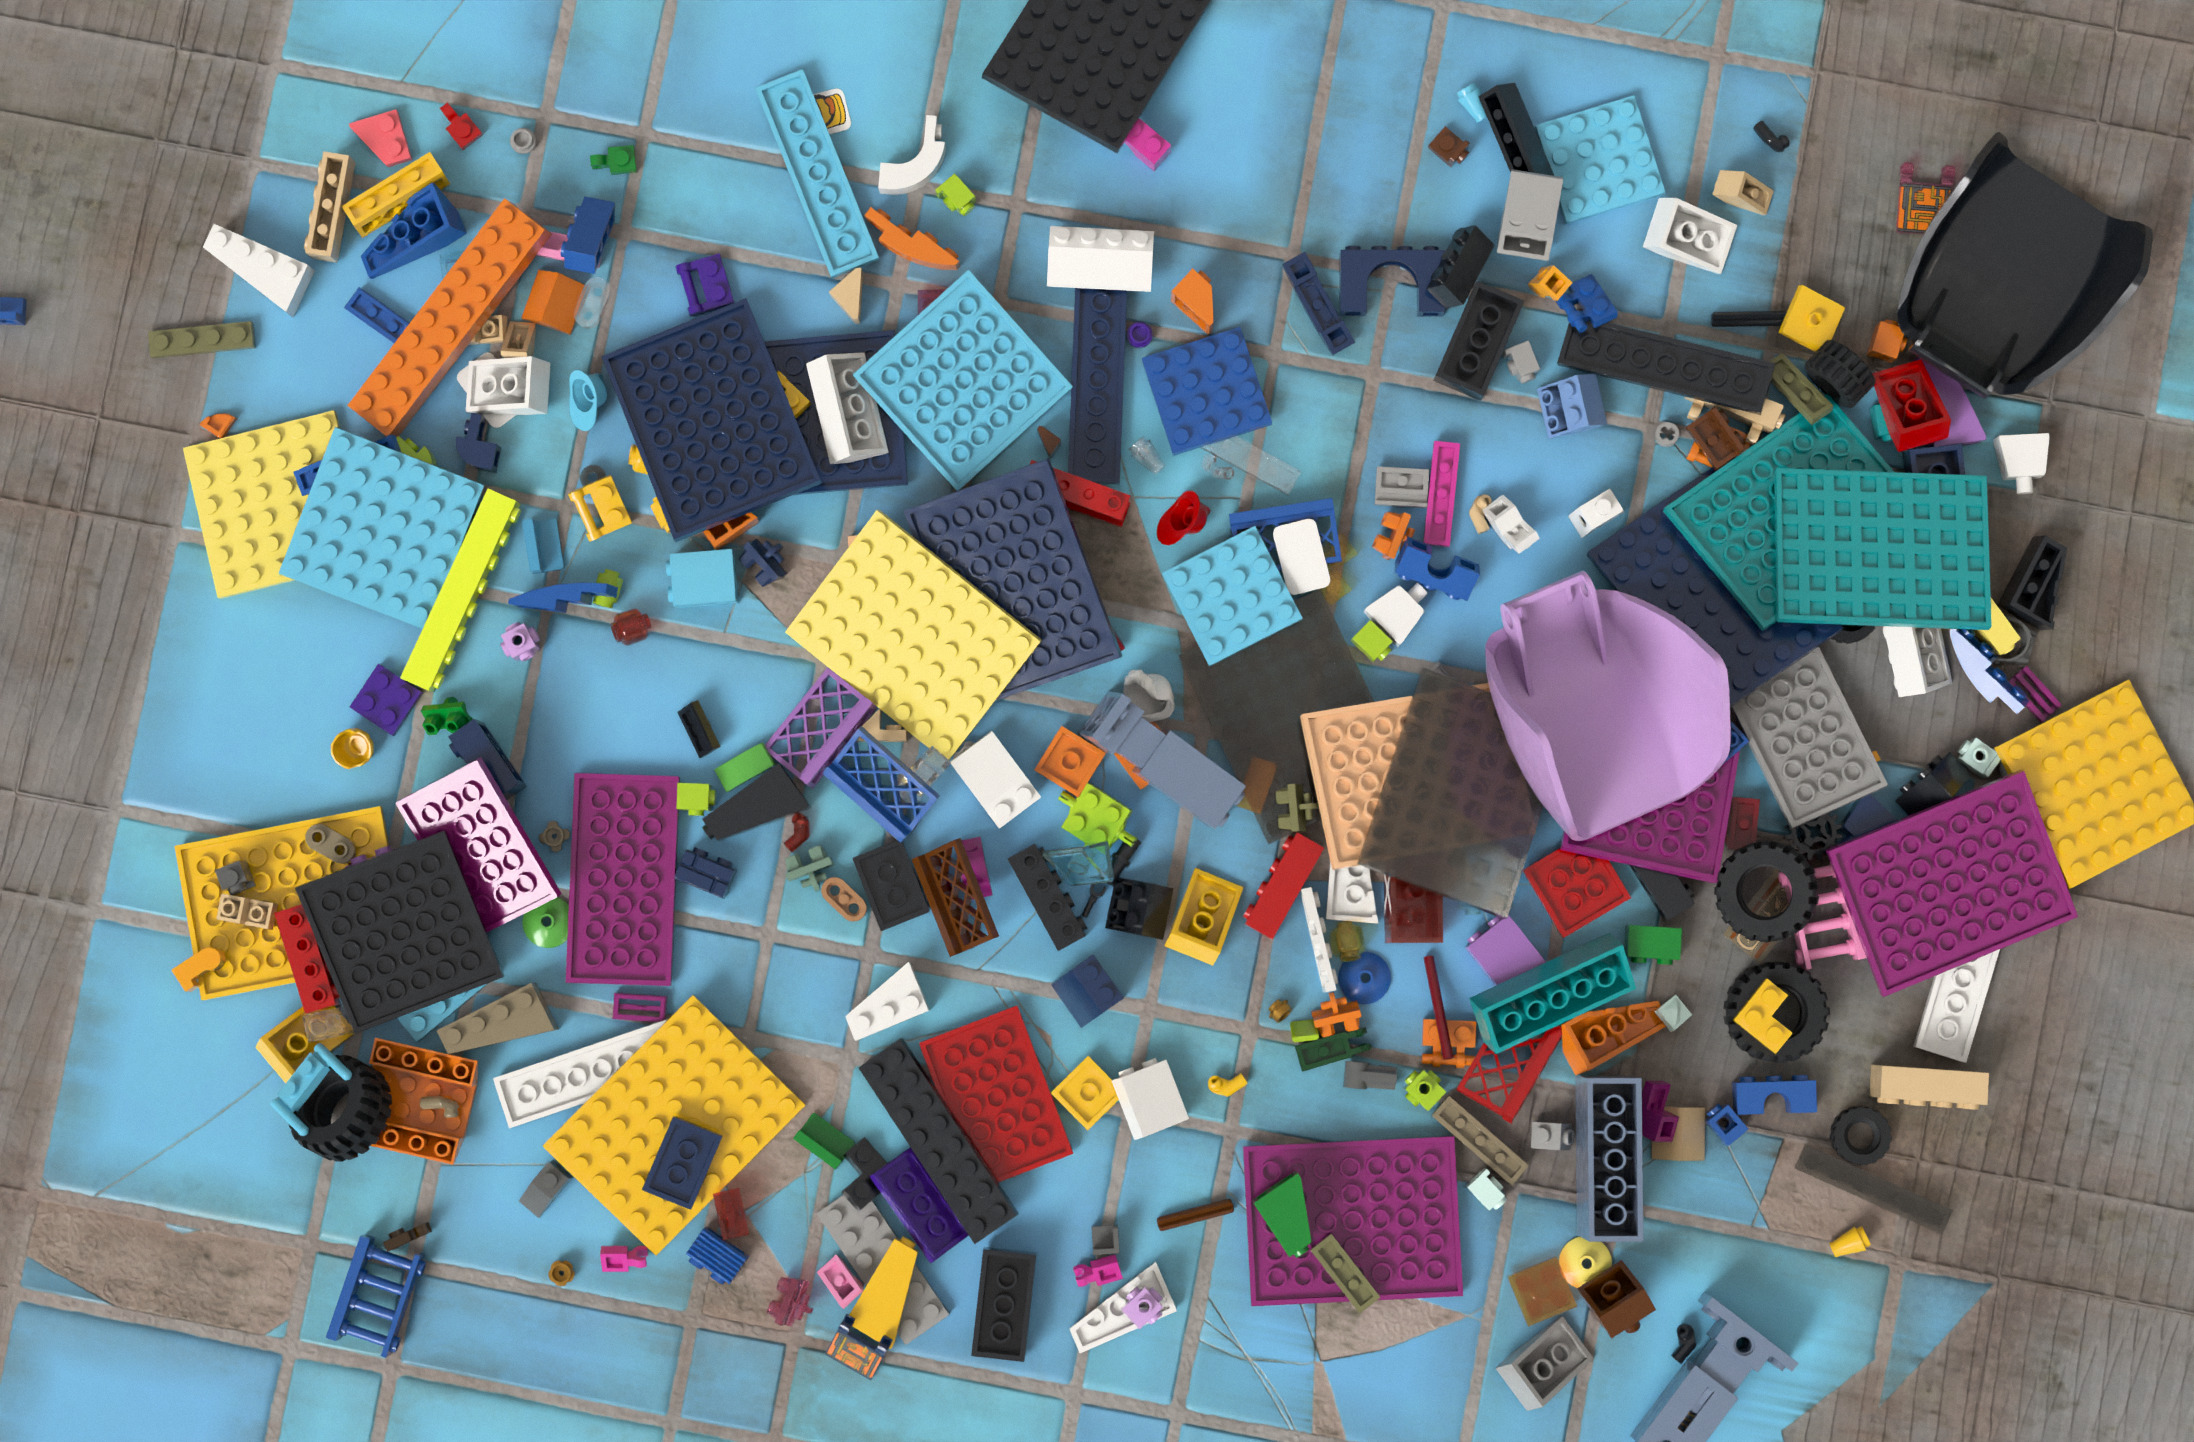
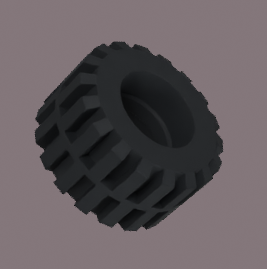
M1826 340L1805 363V369L1813 383L1825 395L1828 393L1836 403L1845 407H1854L1876 384L1875 378L1865 362L1848 347L1833 340Z

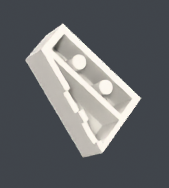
M911 962L905 964L845 1016L855 1041L930 1011Z

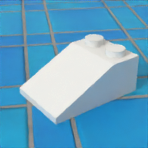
M1659 198L1643 248L1664 257L1721 274L1737 225L1678 198Z
M533 356L469 361L466 412L512 415L547 414L550 362Z
M992 731L950 761L951 765L999 829L1041 798Z

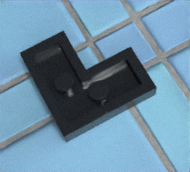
M865 1137L843 1155L860 1176L841 1193L858 1212L881 1193L869 1176L887 1164Z

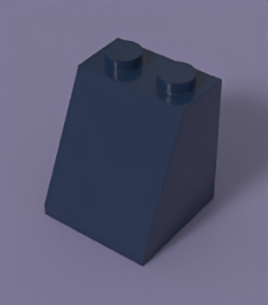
M1094 955L1051 985L1081 1028L1124 999Z

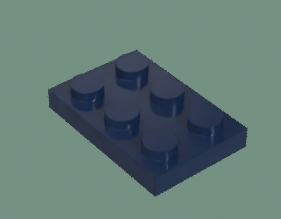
M673 1115L642 1190L691 1210L722 1139V1135Z

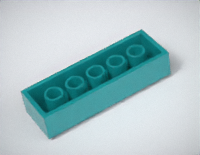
M1608 933L1472 996L1469 1000L1483 1042L1495 1054H1498L1636 989V985L1623 944Z

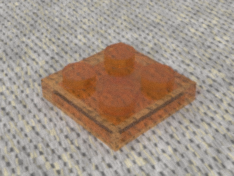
M1556 1256L1507 1276L1528 1327L1577 1307Z

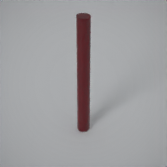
M1426 956L1423 959L1443 1060H1450L1454 1056L1434 956Z

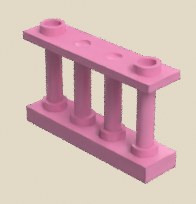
M1831 862L1829 866L1814 868L1816 879L1827 876L1836 878ZM1781 871L1778 873V879L1781 888L1785 887L1789 905L1792 897V887L1787 876ZM1838 881V888H1835V891L1818 894L1819 901L1817 905L1838 902V904H1842L1843 914L1838 918L1807 923L1802 930L1795 934L1797 950H1794L1796 964L1801 965V969H1812L1810 960L1846 953L1849 956L1852 955L1853 960L1866 958ZM1842 927L1844 930L1847 929L1849 940H1846V943L1808 950L1806 934Z

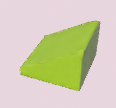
M1313 1019L1290 1022L1291 1040L1293 1042L1318 1040V1029L1315 1028Z

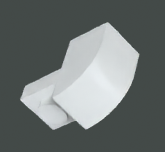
M1504 495L1482 510L1494 531L1510 550L1513 548L1520 554L1540 539L1537 532L1523 520L1516 506Z

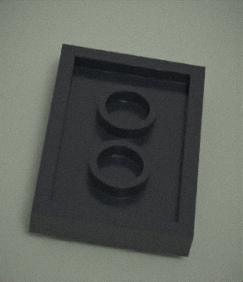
M896 840L852 858L881 931L930 912L903 842L900 843Z

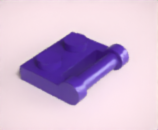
M720 253L675 266L677 275L681 276L689 303L687 308L689 316H697L735 303ZM698 270L706 303L699 304L690 272Z

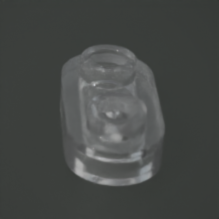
M599 277L591 278L583 288L574 310V318L583 328H593L601 320L611 296V288L604 279ZM601 288L603 290L602 294L595 296V289ZM592 312L593 316L591 319L585 320L584 314Z

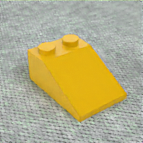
M1195 868L1164 946L1213 966L1221 952L1244 887Z
M302 1006L263 1035L255 1048L286 1083L310 1052L313 1054L315 1045L322 1043L332 1053L354 1034V1030L334 1006L312 1014H305Z

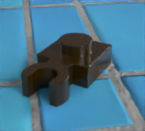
M429 1222L406 1232L401 1228L388 1234L390 1239L383 1242L387 1252L432 1232Z

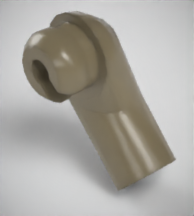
M440 1095L423 1096L420 1099V1107L423 1110L444 1109V1116L446 1118L458 1116L459 1105L454 1100Z

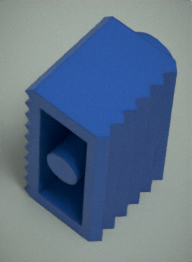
M707 1226L702 1229L686 1255L691 1257L688 1261L700 1270L703 1267L707 1268L712 1272L710 1277L722 1285L725 1282L728 1284L732 1283L749 1258L748 1254Z

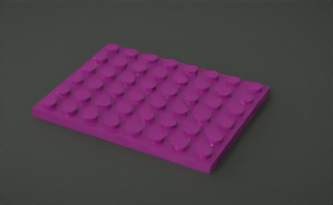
M2023 770L2009 774L1826 850L1880 995L1883 997L2078 917L2025 771Z
M1454 1136L1243 1146L1251 1306L1350 1302L1310 1250L1330 1233L1380 1296L1378 1300L1463 1296ZM1294 1171L1300 1175L1302 1180L1312 1243L1307 1245L1309 1250L1297 1258L1295 1255L1291 1257L1287 1255L1252 1199Z

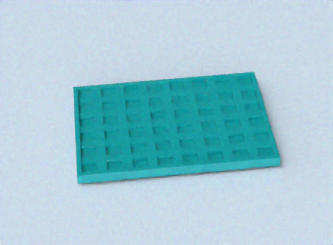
M1794 468L1775 469L1777 622L1989 630L1992 627L1987 476Z

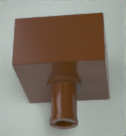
M1622 1260L1577 1288L1589 1310L1611 1339L1624 1330L1627 1333L1638 1331L1641 1326L1639 1321L1656 1310L1643 1286Z

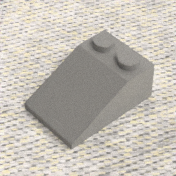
M1561 1316L1512 1352L1496 1367V1370L1524 1408L1529 1411L1543 1407L1594 1358L1564 1317Z

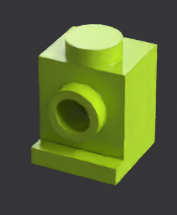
M955 173L935 190L936 196L939 199L943 196L945 197L943 202L952 212L956 210L960 215L966 216L975 208V195Z

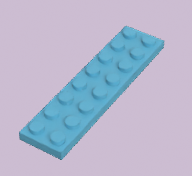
M803 69L756 87V92L831 278L880 260Z

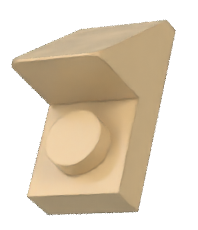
M881 709L862 726L879 742H907L908 732L902 730L901 725H886V730H882ZM861 737L857 740V742H866Z

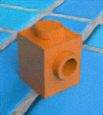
M1884 320V322L1880 321L1875 326L1867 352L1868 356L1890 363L1897 359L1898 353L1903 352L1907 342V337H1904L1898 322Z

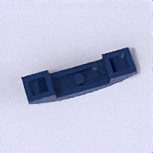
M1306 252L1283 263L1284 271L1298 299L1330 353L1334 355L1354 344L1355 341L1344 321L1339 317L1319 281L1317 272Z

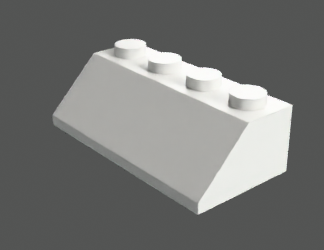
M1050 226L1047 286L1151 292L1154 231Z
M865 353L828 354L806 364L830 464L850 463L889 453L877 402L852 376L867 362Z
M1883 627V634L1887 640L1889 650L1888 657L1895 677L1894 685L1899 697L1924 694L1953 684L1941 628Z

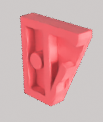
M396 109L349 123L350 128L387 167L412 160L399 112Z

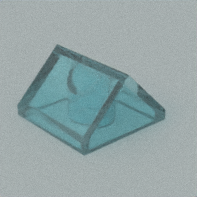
M1108 841L1067 845L1046 850L1043 853L1048 862L1071 886L1112 882L1114 879Z

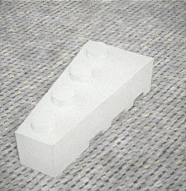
M213 224L203 248L294 317L315 272L309 265L216 224Z

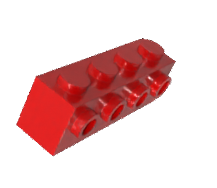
M302 904L274 913L305 1014H312L341 1004L340 996Z

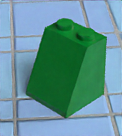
M1294 1171L1252 1199L1287 1255L1289 1257L1295 1255L1297 1258L1309 1250L1307 1245L1312 1243L1302 1180L1300 1175Z

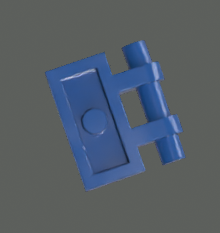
M1593 274L1573 282L1569 286L1571 294L1564 292L1559 300L1556 301L1559 308L1568 315V321L1571 326L1576 327L1579 333L1584 332L1588 328L1585 323L1587 321H1590L1593 327L1596 328L1617 318L1618 311ZM1579 304L1583 311H1577L1574 305Z

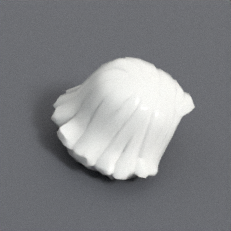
M1131 670L1125 677L1123 693L1131 699L1133 704L1144 711L1141 717L1148 722H1153L1171 716L1175 709L1174 695L1169 681L1164 676L1146 674L1142 670Z

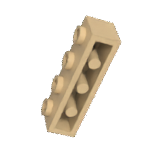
M323 151L322 160L319 162V179L313 194L315 201L313 210H311L309 215L310 229L304 243L305 253L312 259L338 263L346 220V213L342 205L349 202L356 164L349 155Z

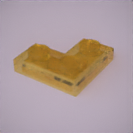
M1343 533L1338 536L1342 562L1327 564L1330 583L1328 586L1318 589L1330 606L1352 591L1337 569L1357 556L1358 553ZM1328 543L1322 547L1325 558L1336 556L1335 548L1332 544Z

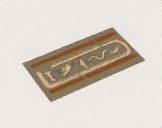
M1778 869L1773 871L1746 905L1752 912L1761 916H1775L1784 911L1788 906L1785 887L1781 888L1778 873L1780 871ZM1731 926L1723 934L1759 964L1762 963L1777 944L1776 941L1769 943L1756 940L1751 941L1746 939L1745 936L1735 933L1731 930Z

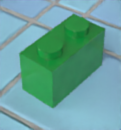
M1626 925L1624 944L1626 956L1631 957L1632 963H1647V958L1657 959V964L1673 965V960H1680L1682 928Z

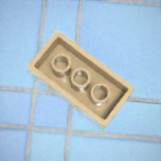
M1871 1065L1870 1096L1877 1097V1102L1899 1104V1099H1904V1104L1926 1106V1101H1930V1106L1952 1108V1104L1957 1103L1956 1108L1979 1110V1105H1988L1989 1073Z

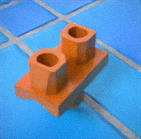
M1405 512L1400 514L1384 513L1381 525L1392 529L1389 538L1377 534L1372 544L1373 549L1383 554L1382 558L1390 560V558L1395 559L1400 543H1402L1401 550L1407 536L1413 537L1415 529L1408 527L1404 535L1411 517L1410 514Z
M1334 992L1328 993L1329 1001L1320 1003L1321 1009L1311 1011L1315 1028H1318L1322 1038L1336 1034L1333 1024L1344 1022L1346 1031L1358 1030L1359 1017H1362L1357 1000L1347 1003L1346 997L1335 999Z

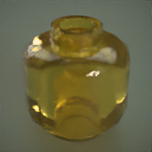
M1351 921L1338 923L1337 928L1333 929L1329 934L1332 953L1335 957L1340 958L1342 962L1358 960L1366 950L1362 928L1353 925Z

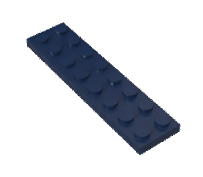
M1075 288L1071 382L1073 387L1071 388L1068 473L1098 484H1120L1127 291Z

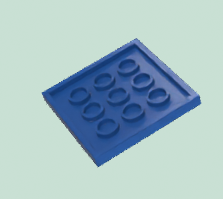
M1240 327L1141 358L1173 456L1272 425V420Z

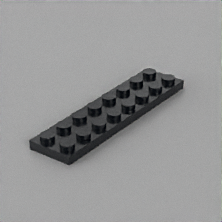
M1587 321L1585 323L1588 328L1582 333H1579L1576 327H1572L1570 323L1568 324L1557 362L1559 366L1757 415L1762 414L1774 373L1775 363L1608 322L1594 328L1591 322Z
M900 1038L859 1067V1070L974 1244L1019 1215L903 1038Z

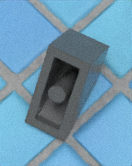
M554 1160L549 1161L530 1183L519 1202L540 1218L571 1181L573 1176Z

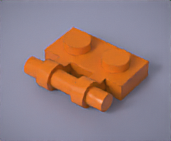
M1423 1019L1422 1045L1432 1046V1054L1422 1053V1064H1432V1067L1456 1065V1068H1464V1066L1471 1065L1475 1056L1465 1055V1047L1475 1048L1476 1021L1446 1020L1451 1046L1456 1047V1055H1453V1059L1443 1060L1436 1020Z

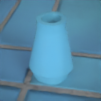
M1475 83L1456 93L1459 97V103L1470 113L1476 123L1487 117L1478 97L1482 95L1480 87L1477 88Z

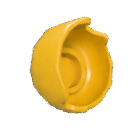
M349 728L340 732L331 743L333 759L345 769H352L366 764L374 753L373 740L367 732L358 728Z

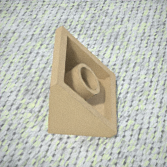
M1665 1106L1664 1110L1678 1116L1679 1120L1672 1142H1654L1651 1140V1159L1704 1161L1705 1107Z

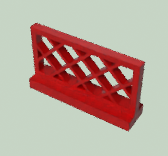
M1558 1025L1547 1030L1541 1038L1533 1040L1530 1038L1528 1041L1521 1042L1507 1049L1512 1050L1515 1063L1500 1066L1497 1054L1492 1050L1486 1051L1488 1046L1483 1043L1458 1085L1457 1091L1501 1115L1502 1119L1512 1124L1562 1039V1027ZM1539 1043L1537 1048L1534 1050L1533 1044ZM1529 1045L1532 1053L1531 1058L1519 1062L1515 1048ZM1493 1054L1497 1068L1482 1071L1481 1058ZM1526 1065L1524 1070L1521 1072L1520 1066ZM1478 1067L1479 1072L1473 1073L1475 1068ZM1516 1067L1519 1075L1517 1082L1505 1084L1502 1071ZM1498 1072L1502 1085L1487 1089L1484 1075ZM1480 1076L1484 1090L1473 1092L1467 1089L1465 1085L1469 1079ZM1513 1087L1510 1094L1508 1095L1507 1088ZM1504 1090L1506 1100L1501 1108L1491 1102L1489 1093ZM1485 1094V1095H1486V1099L1483 1098V1097H1481L1480 1095Z

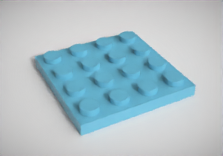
M1634 95L1535 126L1536 133L1554 176L1563 177L1559 205L1565 224L1662 196L1666 193Z
M1256 526L1162 573L1209 667L1303 620Z

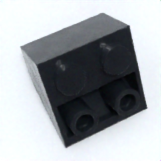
M1118 878L1113 887L1105 928L1163 940L1174 888Z

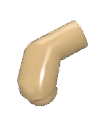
M1487 494L1476 497L1469 510V516L1478 534H1482L1490 529L1485 519V514L1482 511L1492 503L1491 497Z

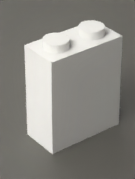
M1153 1058L1141 1063L1142 1069L1134 1071L1133 1067L1118 1072L1119 1078L1112 1080L1134 1140L1189 1119L1167 1060L1157 1062V1059Z

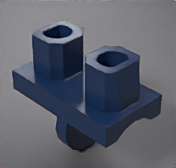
M755 539L752 542L748 541L743 546L745 550L739 557V561L748 569L756 563L762 568L755 576L762 587L783 579L788 574L780 565L785 560L779 554L783 549L780 543L772 546L768 540L761 544L758 539Z

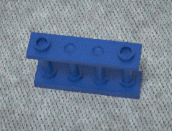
M365 1234L359 1237L326 1338L337 1341L342 1336L348 1334L384 1346L381 1356L386 1358L392 1352L396 1353L401 1338L397 1336L417 1277H421L425 1270L426 1262L423 1261L425 1254L417 1253L414 1259L411 1260L376 1248L377 1246L374 1245L375 1237ZM374 1258L410 1270L405 1285L368 1274V1270H365L367 1261ZM367 1284L400 1295L396 1311L359 1299V1296L356 1295L359 1285ZM358 1309L391 1320L392 1324L388 1336L352 1325L351 1321L348 1320L351 1310Z

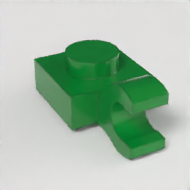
M634 145L608 147V155H590L592 170L610 168L611 175L637 173Z

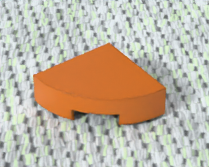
M226 413L215 414L203 419L199 425L217 437L224 438L237 418Z

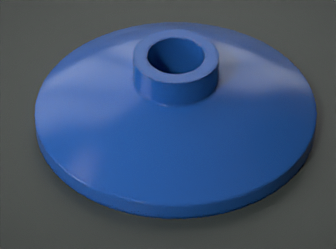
M1358 952L1349 956L1342 963L1338 974V981L1343 994L1351 1001L1357 1000L1359 1004H1371L1380 1000L1387 993L1390 987L1391 974L1387 963L1380 956L1371 952ZM1368 973L1370 975L1369 982L1363 983L1360 980L1361 974Z

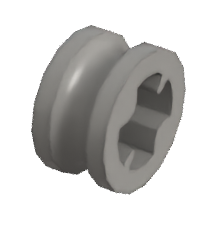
M1671 422L1660 424L1655 432L1657 443L1663 447L1673 446L1679 437L1678 427ZM1664 428L1667 431L1672 430L1674 434L1671 437L1673 439L1670 441L1667 438L1662 439L1660 437L1663 434L1661 430Z

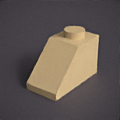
M1720 170L1713 195L1726 204L1766 215L1773 190L1744 171Z

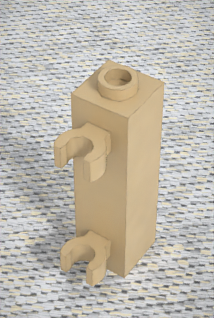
M1684 397V399L1693 402L1687 416L1688 419L1697 420L1703 406L1708 409L1716 407L1718 411L1721 409L1728 417L1752 426L1745 441L1751 445L1756 444L1761 430L1770 434L1773 432L1774 427L1780 429L1785 414L1781 413L1784 405L1767 398L1762 414L1757 415Z

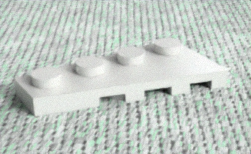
M1330 862L1326 919L1378 924L1369 864L1332 870Z
M1312 887L1301 889L1300 893L1323 992L1335 991V984H1338L1335 968L1331 969L1329 959L1332 958L1330 945L1325 943L1323 933H1326L1323 917L1319 918L1317 907H1321L1318 892H1312Z
M1156 1261L1069 1328L1079 1353L1138 1328L1121 1310V1307L1129 1301L1126 1296L1135 1287L1142 1289L1146 1286L1148 1290L1153 1287L1162 1296L1163 1299L1160 1303L1163 1305V1308L1160 1310L1162 1313L1160 1318L1177 1311ZM1147 1302L1140 1303L1139 1307L1141 1309H1147L1149 1307V1304Z

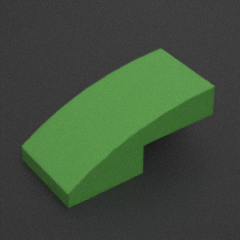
M762 742L714 769L725 791L730 792L776 764Z

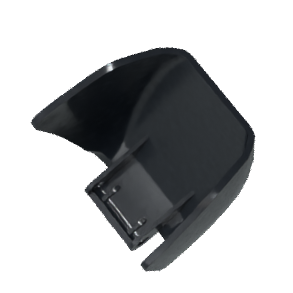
M1997 132L1956 182L1934 215L1911 259L1901 288L1897 309L1900 329L1903 334L1912 340L1908 351L1983 399H1986L1992 391L1999 395L2022 393L2045 381L2084 352L2108 327L2147 275L2153 241L2152 229L2137 221L2116 219L2098 210L2018 159L2009 149L2007 138L2002 133Z

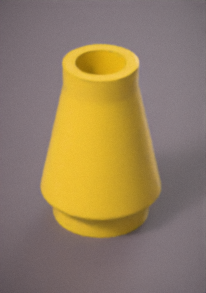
M1854 1226L1829 1243L1835 1257L1866 1251L1865 1248L1871 1246L1862 1226L1858 1228Z

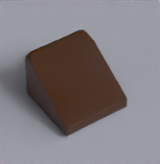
M1039 426L1037 428L1039 437L1049 459H1051L1060 447L1061 439L1043 426Z

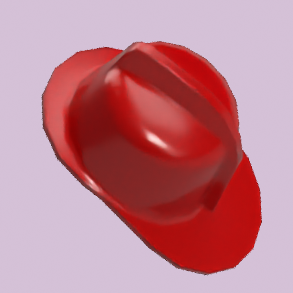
M1194 491L1184 492L1160 518L1156 533L1158 540L1163 545L1169 546L1181 540L1186 534L1199 533L1206 524L1207 516L1211 511L1210 508L1200 502L1198 495Z

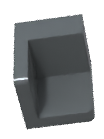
M1118 1225L1092 1226L1093 1255L1119 1253Z

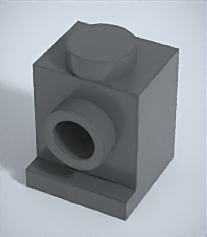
M237 861L215 870L221 889L228 890L230 895L256 886L246 861Z

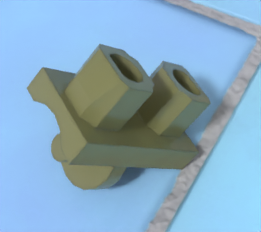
M1287 784L1288 787L1276 790L1277 803L1289 804L1290 814L1278 816L1279 828L1288 829L1292 832L1307 831L1306 820H1312L1313 809H1319L1318 803H1312L1311 793L1303 794V784Z

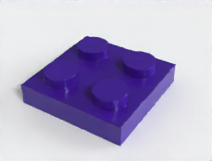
M378 664L349 707L392 736H395L423 692Z

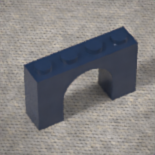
M1346 246L1345 250H1341L1339 254V316H1365L1367 312L1368 278L1378 268L1394 265L1408 271L1415 280L1417 287V316L1443 317L1445 307L1426 288L1431 281L1432 273L1438 268L1445 250H1439L1437 246H1425L1423 250H1413L1412 246H1399L1397 250H1387L1386 246H1372L1371 250H1361L1360 246Z

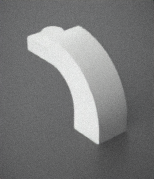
M926 115L924 144L920 153L913 160L903 164H880L878 186L880 194L899 195L913 192L926 185L937 174L946 152L945 142H937L942 137V124H938L937 116Z

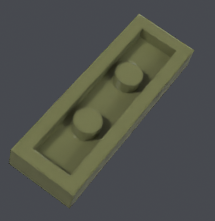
M1783 353L1769 361L1775 363L1771 383L1811 425L1832 412L1833 405Z
M1331 1233L1310 1249L1359 1314L1380 1298Z

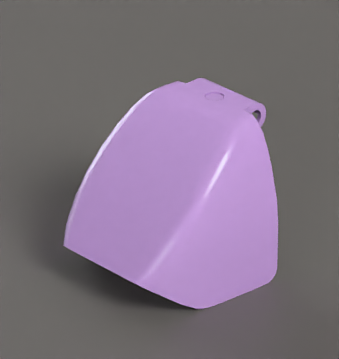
M1585 571L1570 575L1501 605L1500 611L1504 628L1492 633L1485 645L1486 673L1491 696L1507 742L1522 774L1542 805L1572 840L1583 841L1687 796L1709 780L1727 759L1730 751L1731 726L1729 682L1726 665L1721 656L1679 619L1632 595L1616 590H1595L1592 580Z

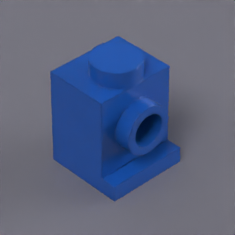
M1718 1103L1706 1113L1709 1117L1705 1122L1718 1136L1723 1145L1729 1146L1749 1130L1728 1104L1720 1106ZM1724 1117L1727 1119V1125L1722 1128L1719 1126V1120Z

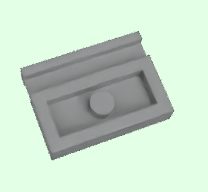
M1377 466L1374 505L1427 508L1429 469Z

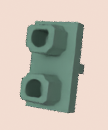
M822 845L808 850L813 862L809 865L803 866L799 854L785 858L788 873L785 874L788 881L791 882L809 875V878L800 881L802 887L806 888L812 885L815 892L821 890L819 882L827 880L825 872L815 875V872L834 865L832 857L827 856Z

